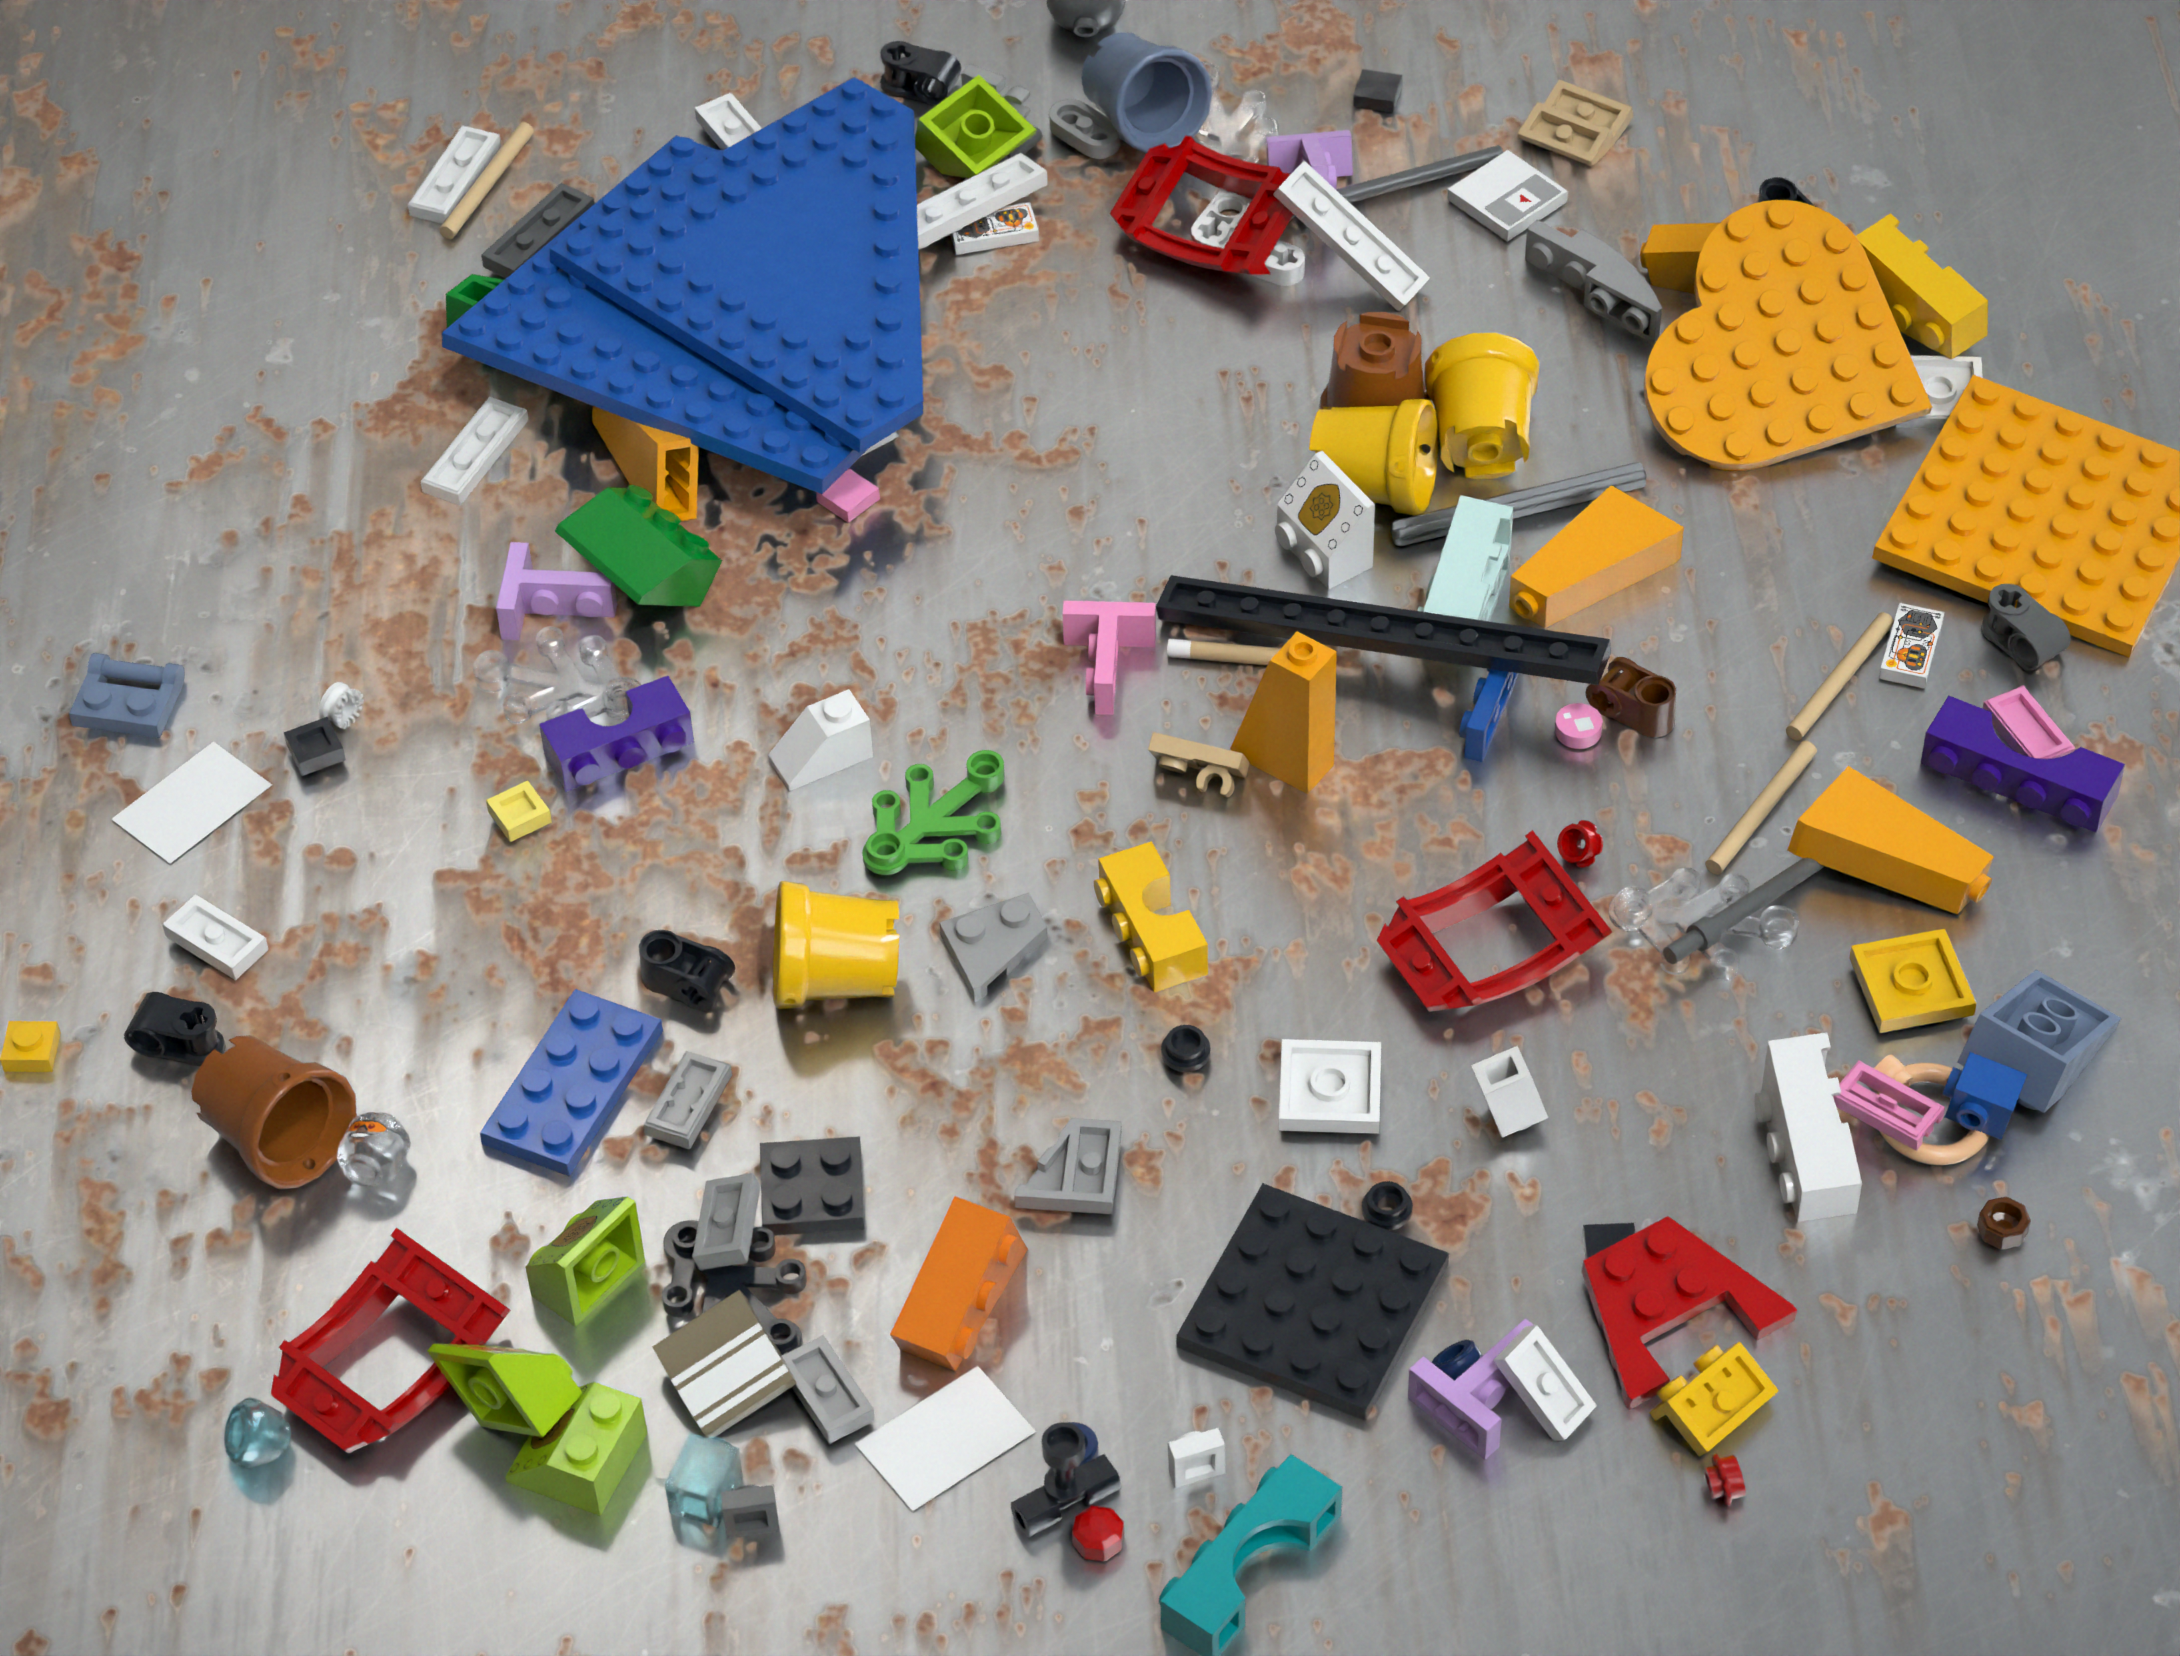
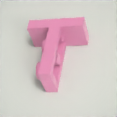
M1064 600V645L1089 646V661H1096L1095 668L1086 669V695L1094 696L1095 714L1114 715L1118 648H1155V603Z

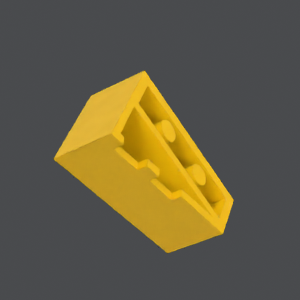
M1890 213L1856 235L1869 259L1899 331L1952 360L1988 335V300L1949 265L1944 269L1937 265L1926 255L1929 247L1920 239L1914 243L1896 228L1899 226L1900 221Z

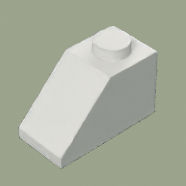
M849 689L811 704L804 709L768 754L769 761L787 789L792 791L872 758L870 719Z

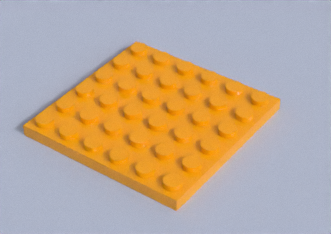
M1973 374L1876 542L1872 559L1988 603L1990 591L1995 586L2000 584L2018 585L2050 613L2058 616L2067 626L2071 636L2130 658L2180 561V451Z

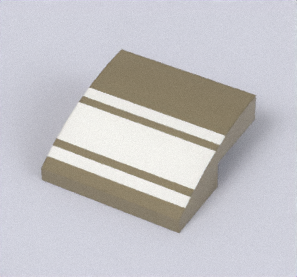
M740 1290L652 1346L676 1390L708 1440L713 1439L797 1384L777 1346L767 1335L748 1299Z

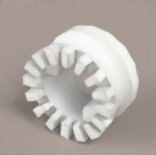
M343 682L332 684L321 699L319 706L320 717H328L329 721L339 728L346 729V727H350L351 723L356 721L354 716L359 717L360 715L357 713V710L362 711L363 706L361 704L364 703L362 699L363 694L356 689H350Z

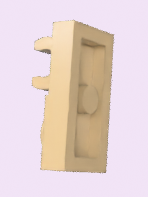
M1156 732L1152 733L1148 751L1159 760L1158 766L1179 773H1185L1187 767L1200 769L1201 771L1196 779V786L1201 792H1206L1211 778L1221 777L1223 785L1220 794L1225 798H1229L1234 791V780L1231 775L1246 778L1250 764L1243 753Z

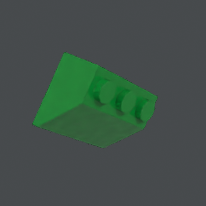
M629 485L628 488L607 487L557 525L555 532L638 605L700 607L723 561L708 548L709 543L704 538L687 531L680 525L681 519L677 515L660 508L652 501L653 495L649 491L636 485Z

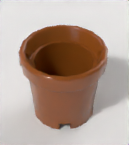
M1387 312L1360 314L1359 323L1347 328V321L1341 324L1334 335L1329 382L1321 394L1319 409H1323V407L1399 406L1403 400L1411 399L1431 401L1426 392L1423 379L1422 339L1419 332L1417 331L1415 336L1414 333L1409 331V321L1401 316Z
M252 1035L236 1036L229 1039L228 1041L236 1046L229 1048L224 1054L214 1049L200 1066L191 1091L192 1101L200 1105L201 1112L196 1114L200 1120L212 1127L240 1152L247 1167L258 1179L277 1189L298 1188L319 1178L338 1160L351 1138L349 1134H352V1131L347 1129L356 1121L357 1117L356 1094L346 1077L316 1062L302 1063L272 1048Z

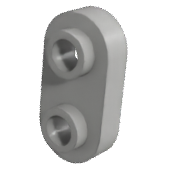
M1065 99L1056 102L1050 108L1049 126L1051 132L1083 154L1095 159H1104L1114 155L1119 150V133L1112 125L1111 120L1086 103L1076 99Z

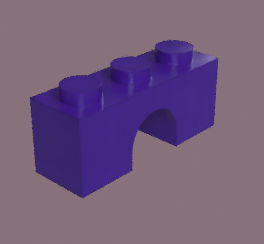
M668 675L625 691L629 717L620 724L613 726L595 724L588 718L583 708L539 724L544 755L565 792L591 784L598 779L633 768L640 763L669 752H675L682 747L694 743L690 711Z

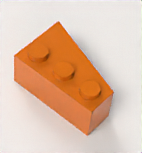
M954 1196L890 1333L900 1350L955 1372L963 1358L967 1359L971 1355L979 1331L1028 1250L1009 1216Z

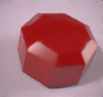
M1090 1506L1075 1516L1072 1531L1073 1546L1084 1559L1106 1561L1122 1550L1125 1534L1124 1521L1112 1508Z

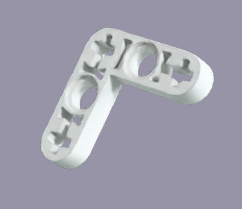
M1220 189L1191 228V241L1224 248L1252 199ZM1225 209L1240 211L1235 216H1226L1220 212ZM1278 240L1264 263L1271 275L1251 276L1281 286L1297 284L1305 275L1304 253L1295 245Z

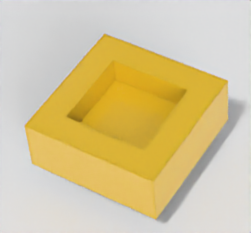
M9 1021L0 1058L4 1072H53L61 1035L57 1021Z

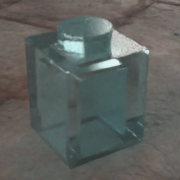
M690 1433L665 1483L669 1513L718 1528L723 1519L721 1492L736 1490L743 1478L739 1448L718 1437L705 1438Z

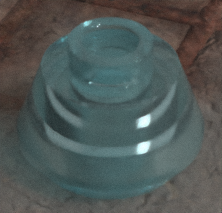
M247 1397L236 1404L228 1415L224 1431L226 1454L239 1469L244 1470L273 1462L289 1446L291 1438L290 1425L285 1421L283 1414L279 1410L256 1398Z

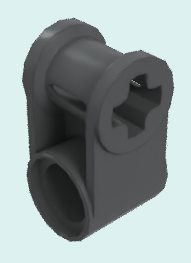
M2000 584L1990 591L1988 599L1990 612L1983 618L1981 625L1982 633L1988 640L1995 643L2011 656L2020 667L2029 671L2035 670L2069 647L2071 636L2065 623L2029 596L2023 588L2013 584Z

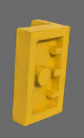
M1740 1341L1723 1351L1716 1344L1692 1363L1698 1371L1688 1380H1685L1680 1374L1656 1393L1662 1401L1649 1411V1414L1655 1421L1667 1415L1699 1457L1710 1451L1779 1392Z

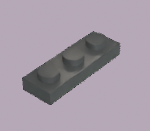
M560 183L481 254L483 267L504 278L509 277L595 204L594 198Z

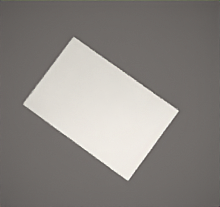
M213 741L111 820L171 864L266 791L272 784Z
M976 1366L861 1439L855 1445L907 1506L914 1511L1036 1431L985 1373Z

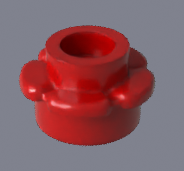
M1581 820L1578 824L1572 823L1563 828L1557 840L1558 851L1562 858L1571 864L1576 863L1581 868L1589 867L1595 863L1596 855H1599L1603 849V838L1600 834H1597L1596 825L1590 821ZM1582 839L1585 841L1584 848H1581Z
M1718 1454L1712 1455L1713 1466L1704 1468L1707 1487L1712 1499L1722 1497L1724 1504L1729 1506L1732 1499L1746 1496L1743 1475L1735 1455L1719 1458Z

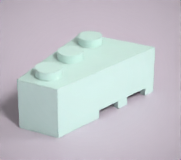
M1460 495L1436 573L1431 576L1428 584L1425 607L1419 606L1417 611L1490 621L1510 570L1513 507Z

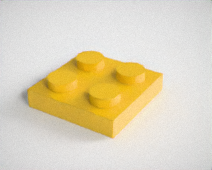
M1945 929L1851 946L1849 959L1880 1033L1975 1015L1977 1003Z

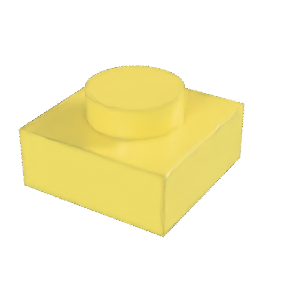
M528 780L486 800L488 813L510 842L552 823L549 808Z

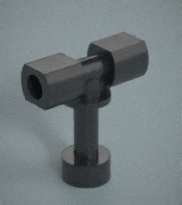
M1055 1423L1049 1426L1042 1435V1456L1044 1461L1052 1467L1044 1477V1485L1012 1501L1011 1511L1015 1521L1026 1537L1029 1538L1061 1521V1510L1082 1500L1088 1507L1120 1490V1477L1105 1454L1078 1467L1085 1457V1438L1083 1432L1072 1423Z

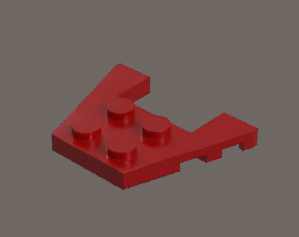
M1669 1216L1583 1260L1581 1272L1599 1327L1603 1328L1610 1349L1608 1355L1613 1370L1617 1371L1622 1386L1621 1395L1628 1410L1655 1397L1656 1393L1670 1382V1378L1644 1343L1723 1301L1729 1304L1756 1341L1795 1321L1798 1311L1792 1303Z

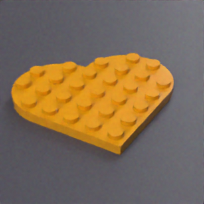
M1770 200L1748 205L1730 214L1714 228L1702 247L1695 270L1694 292L1698 307L1681 315L1662 332L1652 348L1644 376L1646 407L1654 426L1665 441L1683 456L1688 454L1710 464L1709 468L1725 471H1745L1766 467L1928 415L1932 409L1931 402L1876 275L1857 237L1844 223L1830 213L1810 204L1790 200Z

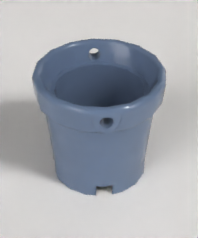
M1118 32L1103 38L1098 43L1102 48L1097 51L1094 58L1090 55L1086 58L1081 77L1084 94L1088 100L1093 102L1111 120L1122 141L1145 154L1149 148L1166 143L1169 148L1177 146L1182 142L1185 135L1194 137L1200 131L1209 115L1213 94L1209 73L1199 58L1175 46H1158L1133 33Z

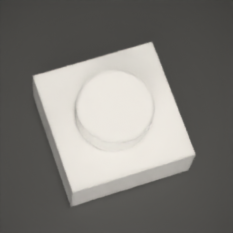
M1218 1428L1205 1432H1189L1182 1435L1178 1440L1168 1442V1471L1175 1488L1225 1474V1443Z

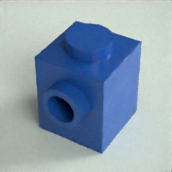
M1970 1052L1963 1070L1955 1067L1952 1068L1942 1095L1951 1098L1944 1118L1957 1122L1967 1129L1977 1130L2002 1140L2027 1074Z

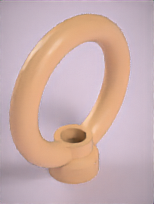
M1892 1054L1882 1059L1874 1068L1907 1087L1921 1082L1946 1086L1952 1071L1951 1067L1936 1063H1914L1904 1066ZM1871 1088L1876 1094L1879 1095V1094L1881 1093V1092H1879V1091H1877V1090ZM1970 1130L1963 1139L1953 1144L1932 1145L1922 1142V1145L1916 1151L1879 1131L1883 1138L1899 1153L1912 1160L1931 1165H1950L1965 1161L1977 1154L1990 1137V1135L1980 1131Z

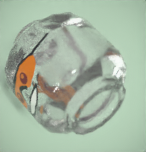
M383 1112L362 1113L351 1121L337 1150L338 1163L346 1177L359 1186L374 1187L388 1184L396 1178L411 1146L410 1137L403 1125L391 1114Z

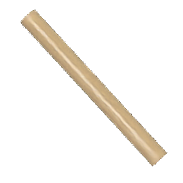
M521 122L441 225L439 231L443 237L453 239L534 133L530 124Z
M1881 612L1877 615L1787 726L1786 733L1791 739L1800 741L1891 629L1894 620L1889 614Z
M1802 741L1708 858L1705 865L1711 873L1719 875L1723 872L1816 755L1817 749L1813 743Z

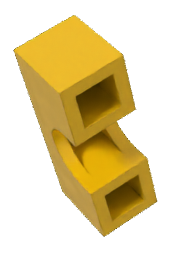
M1150 841L1098 858L1099 879L1094 880V890L1100 905L1103 908L1109 906L1112 912V923L1119 941L1127 940L1131 948V961L1139 977L1146 976L1154 993L1208 975V944L1190 910L1173 915L1153 913L1156 910L1171 906L1170 874L1153 842Z

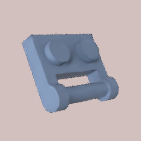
M93 653L88 661L87 675L69 712L72 726L160 738L184 683L185 672L183 665L167 663L165 667L110 660L107 654ZM107 678L158 684L160 688L159 690L110 684L106 683Z

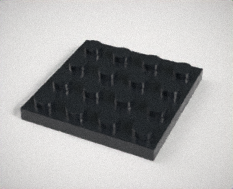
M1262 1183L1178 1331L1176 1347L1366 1421L1449 1265V1253Z

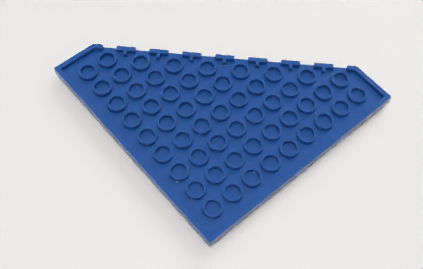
M856 77L815 98L549 248L550 262L858 453L864 452L923 415L914 110Z
M678 135L673 137L442 332V347L639 424L690 438L693 445L823 494L867 451L858 453L550 262V247L723 151L702 145L688 137H680Z

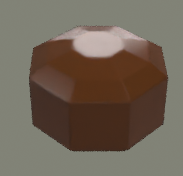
M2006 1196L1986 1202L1979 1213L1977 1227L1984 1242L2002 1250L2021 1245L2029 1232L2031 1219L2024 1204Z

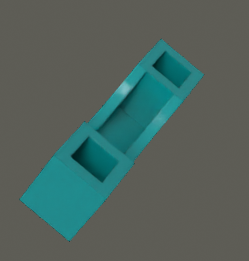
M1292 1454L1278 1468L1271 1467L1261 1478L1253 1497L1246 1504L1239 1503L1234 1507L1226 1519L1222 1532L1214 1541L1208 1539L1198 1548L1193 1557L1192 1565L1181 1578L1175 1576L1165 1585L1159 1597L1161 1629L1201 1656H1220L1245 1627V1596L1235 1581L1239 1571L1253 1557L1268 1550L1294 1548L1310 1552L1342 1515V1486Z

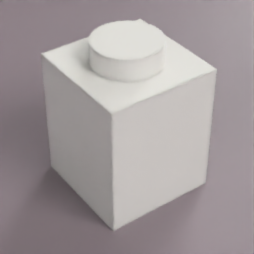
M1518 1046L1471 1065L1502 1137L1519 1130H1524L1548 1118Z

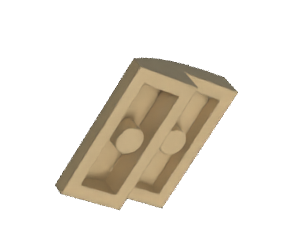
M1559 79L1544 104L1537 101L1519 130L1518 138L1593 166L1612 148L1634 117L1633 109L1629 105Z

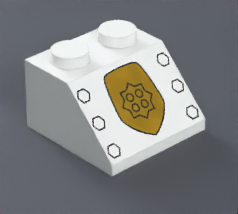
M1323 451L1314 454L1277 504L1275 535L1284 549H1290L1298 557L1306 572L1312 577L1316 576L1329 590L1373 568L1375 504Z

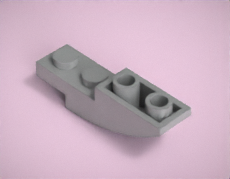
M1536 220L1527 228L1525 261L1584 291V307L1653 344L1657 341L1660 334L1662 306L1645 278L1619 252L1584 229H1581L1571 238L1539 220Z

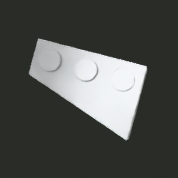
M1827 1032L1768 1041L1761 1092L1755 1093L1754 1096L1757 1119L1760 1123L1766 1122L1769 1130L1767 1134V1148L1772 1163L1779 1162L1782 1171L1779 1181L1783 1201L1785 1203H1792L1797 1222L1857 1213L1862 1187L1849 1124L1841 1123L1833 1096L1840 1095L1841 1093L1838 1077L1827 1078L1825 1062L1827 1050L1831 1048Z

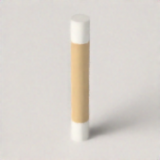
M1169 639L1167 657L1268 665L1271 658L1281 648Z

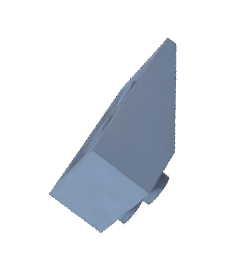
M2034 970L1979 1014L1957 1063L1964 1066L1969 1053L1972 1052L2026 1073L2027 1077L2017 1102L2027 1108L2038 1109L2044 1113L2064 1096L2117 1028L2121 1018L2040 971Z

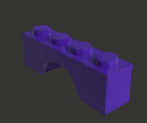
M1949 695L1925 733L1920 763L1940 773H1946L1974 784L1983 790L1994 792L2022 803L2026 807L2037 809L2095 833L2098 832L2119 795L2125 768L2124 763L2083 747H2079L2065 756L2052 759H2038L2019 754L2007 747L1996 735L1992 724V712Z

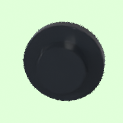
M1180 1025L1173 1028L1164 1038L1161 1045L1163 1061L1170 1068L1180 1072H1191L1202 1068L1208 1062L1211 1054L1208 1038L1199 1028L1192 1025Z

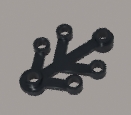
M686 1220L676 1223L664 1236V1251L666 1256L673 1261L674 1269L671 1283L662 1291V1301L665 1312L672 1317H684L694 1308L691 1284L695 1269L698 1268L692 1257L695 1241L692 1243L683 1242L696 1239L699 1221ZM755 1227L753 1228L748 1258L754 1262L768 1261L776 1252L774 1234L768 1228ZM761 1241L768 1243L761 1248L752 1246L754 1243ZM786 1259L781 1261L776 1268L729 1265L700 1270L708 1278L702 1314L740 1290L748 1299L767 1335L777 1346L781 1355L803 1345L800 1328L787 1319H777L747 1288L779 1289L785 1294L799 1293L807 1284L806 1269L801 1261ZM790 1273L799 1275L797 1278L792 1280H787L783 1278L785 1275ZM677 1296H682L686 1298L684 1301L680 1303H673L670 1301L672 1298ZM780 1336H787V1337H788V1338H786V1339H784V1340H776V1339H775V1338L780 1337Z

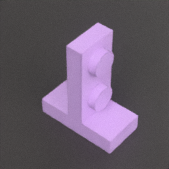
M1349 130L1266 137L1267 165L1280 167L1283 173L1292 174L1305 161L1335 190L1337 189L1336 177L1353 175L1352 139Z
M510 543L496 606L501 639L520 640L525 614L615 617L617 609L615 584L603 573L533 570L529 543Z
M1526 1318L1455 1381L1424 1356L1409 1368L1408 1399L1484 1460L1494 1453L1500 1444L1501 1418L1491 1409L1498 1404L1504 1395L1505 1389L1511 1385L1493 1360L1525 1326H1533Z

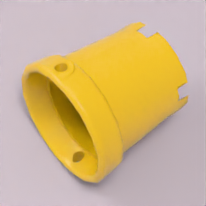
M1471 333L1452 338L1438 346L1425 362L1424 381L1426 392L1432 400L1436 411L1441 460L1446 468L1454 472V463L1465 468V477L1495 479L1515 472V461L1519 460L1522 456L1524 463L1529 458L1531 400L1537 392L1539 361L1533 350L1518 339L1498 333Z
M1426 399L1403 400L1399 406L1323 407V409L1317 411L1312 425L1309 451H1315V454L1323 451L1373 503L1391 505L1393 510L1398 513L1409 515L1424 514L1430 503L1437 471L1438 424L1436 411L1432 402ZM1423 444L1430 446L1431 450L1429 453H1425L1422 450Z
M781 881L777 891L774 927L773 999L775 1007L777 1009L799 1008L805 1004V1001L863 997L894 998L893 987H896L898 973L899 934H897L896 929H893L894 919H899L898 901L810 891L807 885L803 883Z

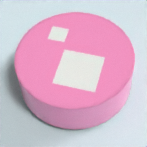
M1573 703L1566 705L1556 715L1555 735L1567 747L1574 749L1591 747L1601 737L1602 716L1597 709L1587 704Z

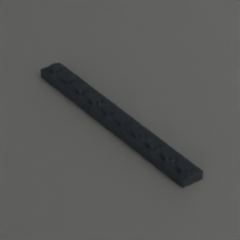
M1174 575L1170 576L1156 605L1158 620L1290 639L1296 632H1299L1325 645L1599 685L1611 655L1610 639Z

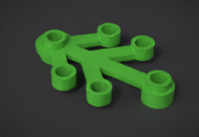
M981 750L973 753L966 763L967 777L930 807L929 793L934 788L933 771L925 764L910 766L905 772L906 788L910 793V823L899 832H895V820L901 814L900 797L897 793L890 790L876 793L872 798L873 815L877 819V832L868 838L863 847L862 856L865 866L870 871L881 875L897 873L904 869L908 863L940 862L942 867L949 871L963 869L968 864V847L964 841L953 838L944 841L942 844L915 843L926 836L973 835L978 842L983 844L996 842L1001 837V820L997 814L981 812L976 816H949L977 793H991L999 788L1005 778L1003 758L991 750ZM917 778L925 779L923 781H914ZM886 804L892 805V806L889 807V808H882V807H881L882 805H886ZM984 826H991V827H993V828L988 829V830L981 829V828L984 827ZM950 853H959V854H960V855L954 856V857L948 856V854H950Z

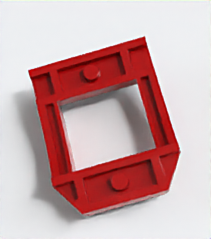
M1185 135L1182 142L1177 146L1169 148L1166 143L1149 148L1110 214L1130 239L1168 257L1207 269L1249 275H1271L1264 263L1293 216V213L1273 193L1291 173H1283L1280 167L1262 165L1230 157L1195 142L1192 136ZM1184 172L1220 189L1252 199L1224 248L1189 241L1152 226Z
M1533 830L1525 835L1527 841L1506 856L1499 853L1476 870L1438 890L1409 900L1403 896L1396 901L1398 908L1389 926L1386 923L1384 924L1376 941L1428 1012L1475 1006L1515 993L1560 970L1613 933ZM1515 892H1518L1556 941L1511 968L1485 979L1469 983L1432 933L1484 912Z
M397 1227L390 1235L394 1240L377 1262L370 1261L348 1290L314 1324L292 1341L284 1340L278 1347L282 1350L279 1375L276 1376L274 1374L271 1396L347 1453L394 1433L428 1407L451 1385L434 1362L411 1387L380 1411L324 1369L326 1365L338 1357L372 1326L398 1295H401L453 1333L456 1337L450 1344L485 1345L510 1312L509 1308Z

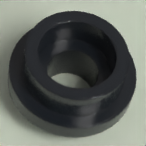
M1384 1181L1375 1184L1362 1200L1364 1219L1368 1223L1386 1230L1401 1228L1412 1216V1199L1406 1190L1395 1182ZM1389 1207L1393 1210H1383L1382 1208Z

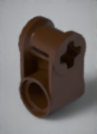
M1616 657L1609 663L1608 672L1602 677L1599 685L1589 684L1586 688V699L1601 715L1613 718L1637 730L1644 736L1662 737L1669 734L1675 726L1676 686L1666 677L1657 675L1637 665L1628 658Z

